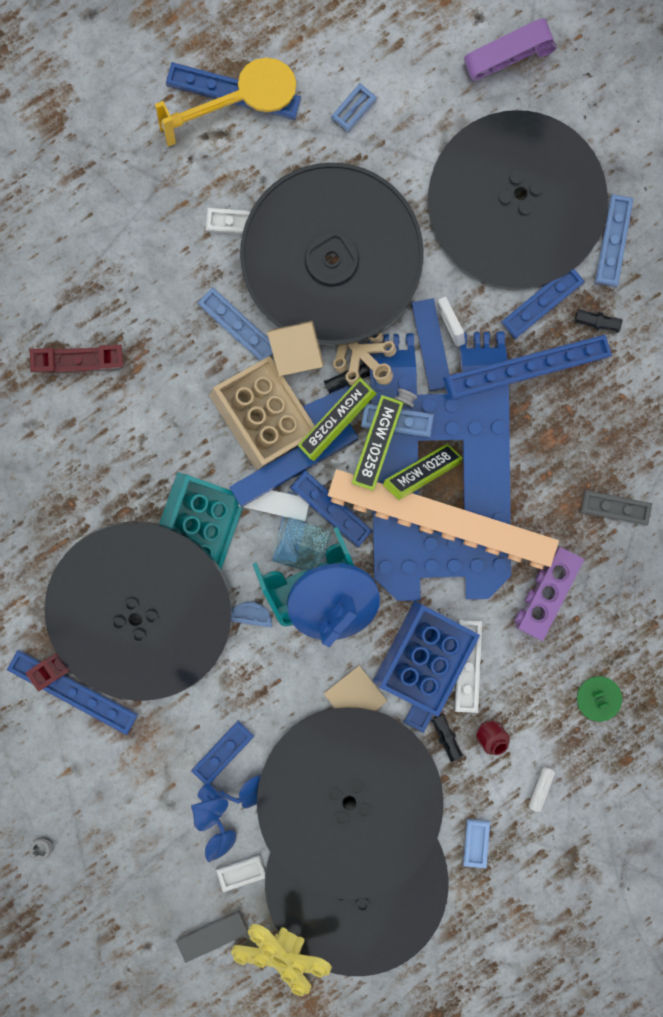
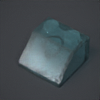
M284 517L271 561L303 571L317 568L327 551L332 531L291 517Z

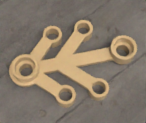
M382 332L376 334L378 336L375 338H368L373 344H359L357 342L338 346L333 366L339 373L345 372L348 369L345 356L348 347L352 350L349 372L346 374V380L349 385L353 386L361 378L358 373L360 360L373 371V376L377 383L387 385L392 381L393 372L390 366L384 363L379 364L369 354L383 353L386 357L395 355L397 349L392 341L380 343L383 340Z

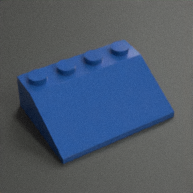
M414 601L373 683L379 688L439 717L480 634Z

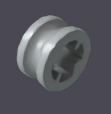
M399 388V395L395 396L394 399L404 402V406L413 408V401L417 400L418 397L407 390Z
M46 839L34 841L29 848V854L35 861H42L52 853V845ZM36 845L45 846L46 849L43 850L46 851L45 855L43 853L40 855L36 853V850H38V848H35Z

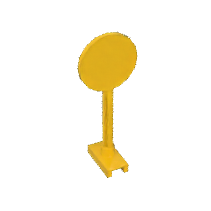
M267 57L255 59L241 71L238 91L171 115L164 101L156 103L155 109L160 132L164 131L166 144L169 147L176 144L174 128L182 126L187 121L242 100L257 111H279L289 105L295 96L296 80L294 73L287 64L278 59Z

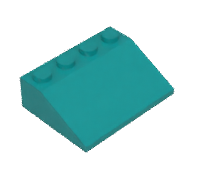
M177 472L159 524L176 529L195 540L211 555L221 570L243 508L238 506L239 504L231 490Z

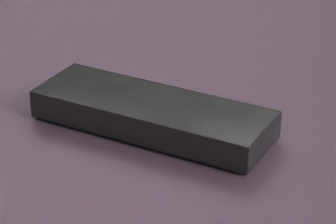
M584 490L580 513L648 526L652 503Z
M237 911L177 939L176 943L185 963L247 935L248 929L240 911Z

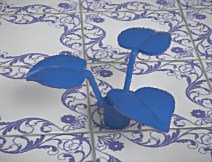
M261 775L251 778L242 786L239 798L232 797L223 790L218 792L211 784H206L199 790L197 796L202 802L191 805L195 828L198 831H205L217 823L220 829V834L212 836L206 845L205 859L207 862L210 863L225 855L236 841V833L233 830L225 832L219 819L228 808V801L226 799L237 804L241 803L244 809L256 805Z

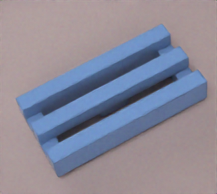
M359 83L331 115V120L336 121L338 126L343 127L344 131L349 133L374 104L377 97ZM362 91V96L341 119L339 116ZM367 97H369V100L362 106V108L347 124L346 121L358 109V107L364 102V100Z

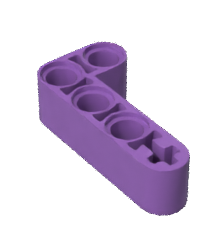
M541 18L470 52L464 57V62L471 80L477 81L534 53L538 57L549 55L557 47L547 20Z

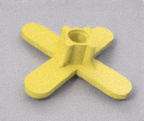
M252 924L248 929L250 939L259 948L234 945L231 950L234 961L239 964L245 965L250 963L260 968L265 966L274 967L281 975V979L289 985L291 992L298 996L309 994L312 987L303 975L304 972L311 973L317 977L329 975L332 969L331 965L324 959L299 954L305 939L297 937L283 927L280 929L279 934L273 936L267 928L258 924Z

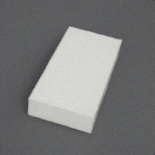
M447 298L438 299L439 313L457 347L464 345V331Z
M260 854L216 869L223 892L265 879L266 874Z

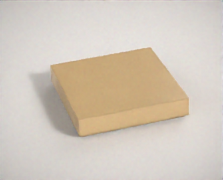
M313 321L277 328L267 332L279 376L324 366Z
M360 665L324 692V695L335 709L351 707L376 711L388 701Z

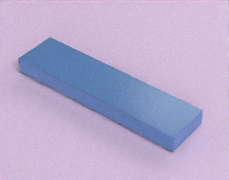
M615 194L610 195L595 284L617 287L619 284L634 198Z
M212 287L197 303L259 361L273 356L269 338L215 288Z

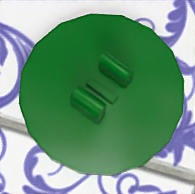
M596 676L590 677L582 683L578 689L576 700L578 708L584 716L590 720L602 722L616 716L621 708L622 694L617 684L611 679Z

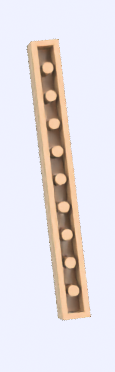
M338 469L335 471L328 496L332 497L331 502L344 506L345 502L354 504L353 509L366 513L367 509L376 511V517L386 520L389 519V516L398 518V524L410 527L411 523L420 526V531L430 534L435 530L442 533V538L455 541L457 537L464 540V545L477 548L479 544L486 547V552L498 556L501 551L508 554V559L520 563L522 559L531 561L530 566L542 570L544 566L551 567L559 540L413 493L398 500L381 483L377 482L374 491H370L351 484L354 477L353 474Z

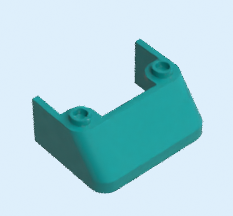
M338 527L333 529L339 543L331 545L326 550L325 557L327 561L285 579L283 573L279 571H271L263 575L257 562L252 564L262 592L280 625H293L288 614L287 599L294 583L306 571L328 564L347 563L354 566Z

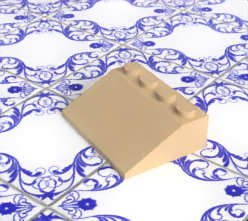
M271 356L213 387L209 394L210 399L256 471L296 448L315 427L285 378L278 375L276 364Z

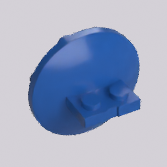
M347 563L328 564L306 571L294 583L287 599V609L292 624L303 634L321 640L322 644L330 647L336 640L350 637L367 627L375 618L380 605L379 591L373 578L364 570Z

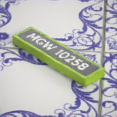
M359 378L304 437L298 446L311 460L315 461L377 393L363 379Z
M381 395L351 484L374 491L404 402Z
M446 444L387 478L383 486L398 500H401L459 465L463 457L450 445Z

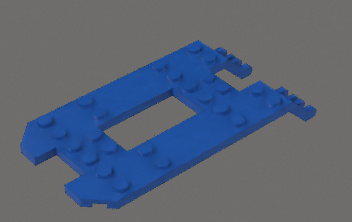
M497 331L496 333L497 348H490L489 332H483V348L480 347V332L473 333L474 348H467V333L464 332L465 344L458 347L462 372L508 360L504 331ZM407 333L406 335L407 350H399V335L393 334V343L397 349L395 355L386 357L383 353H369L379 364H388L393 372L392 381L387 385H382L376 382L373 371L370 369V387L377 393L371 399V405H378L381 395L394 399L395 396L399 395L398 389L401 388L418 397L417 400L413 401V408L403 405L402 409L434 414L430 438L393 433L377 482L384 484L387 478L418 461V441L463 440L464 510L511 525L509 385L451 401L448 394L417 395L414 333ZM389 334L383 335V343L389 341ZM419 489L412 493L419 495ZM373 511L374 579L397 601L420 600V578L465 577V599H489L511 577V559H508L507 553L500 551L498 556L486 552V547L479 544L477 548L464 545V540L457 537L455 541L442 538V533L438 531H433L432 534L423 531L419 532V525L411 523L410 527L397 523L398 518L389 516V519L386 520L376 517V511Z

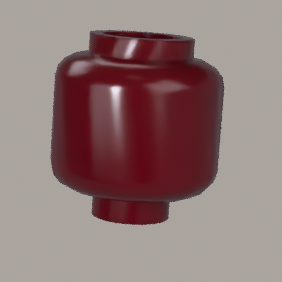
M486 721L480 725L476 733V740L486 754L497 756L503 754L508 749L510 736L500 722Z

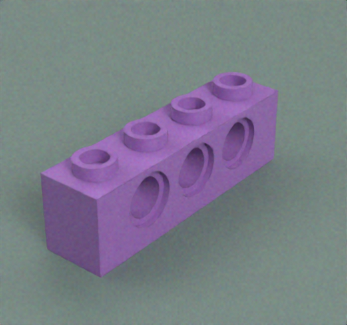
M557 547L551 567L546 566L544 570L541 569L535 578L537 584L534 590L530 589L525 598L527 604L524 610H519L514 622L517 623L515 628L543 641L585 559L562 547ZM556 566H560L563 571L562 576L558 579L552 573ZM546 586L552 589V596L548 599H545L542 595V590ZM539 606L542 609V615L540 618L534 619L532 617V610Z

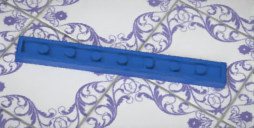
M605 334L444 377L443 380L449 400L451 401L609 358L612 356Z

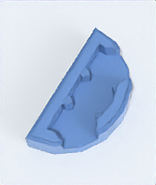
M254 601L243 602L232 610V622L272 628V617L262 604Z

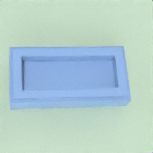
M466 819L463 866L487 868L489 820Z

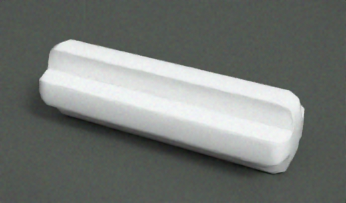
M548 767L542 768L529 803V808L535 812H541L555 775L553 769Z

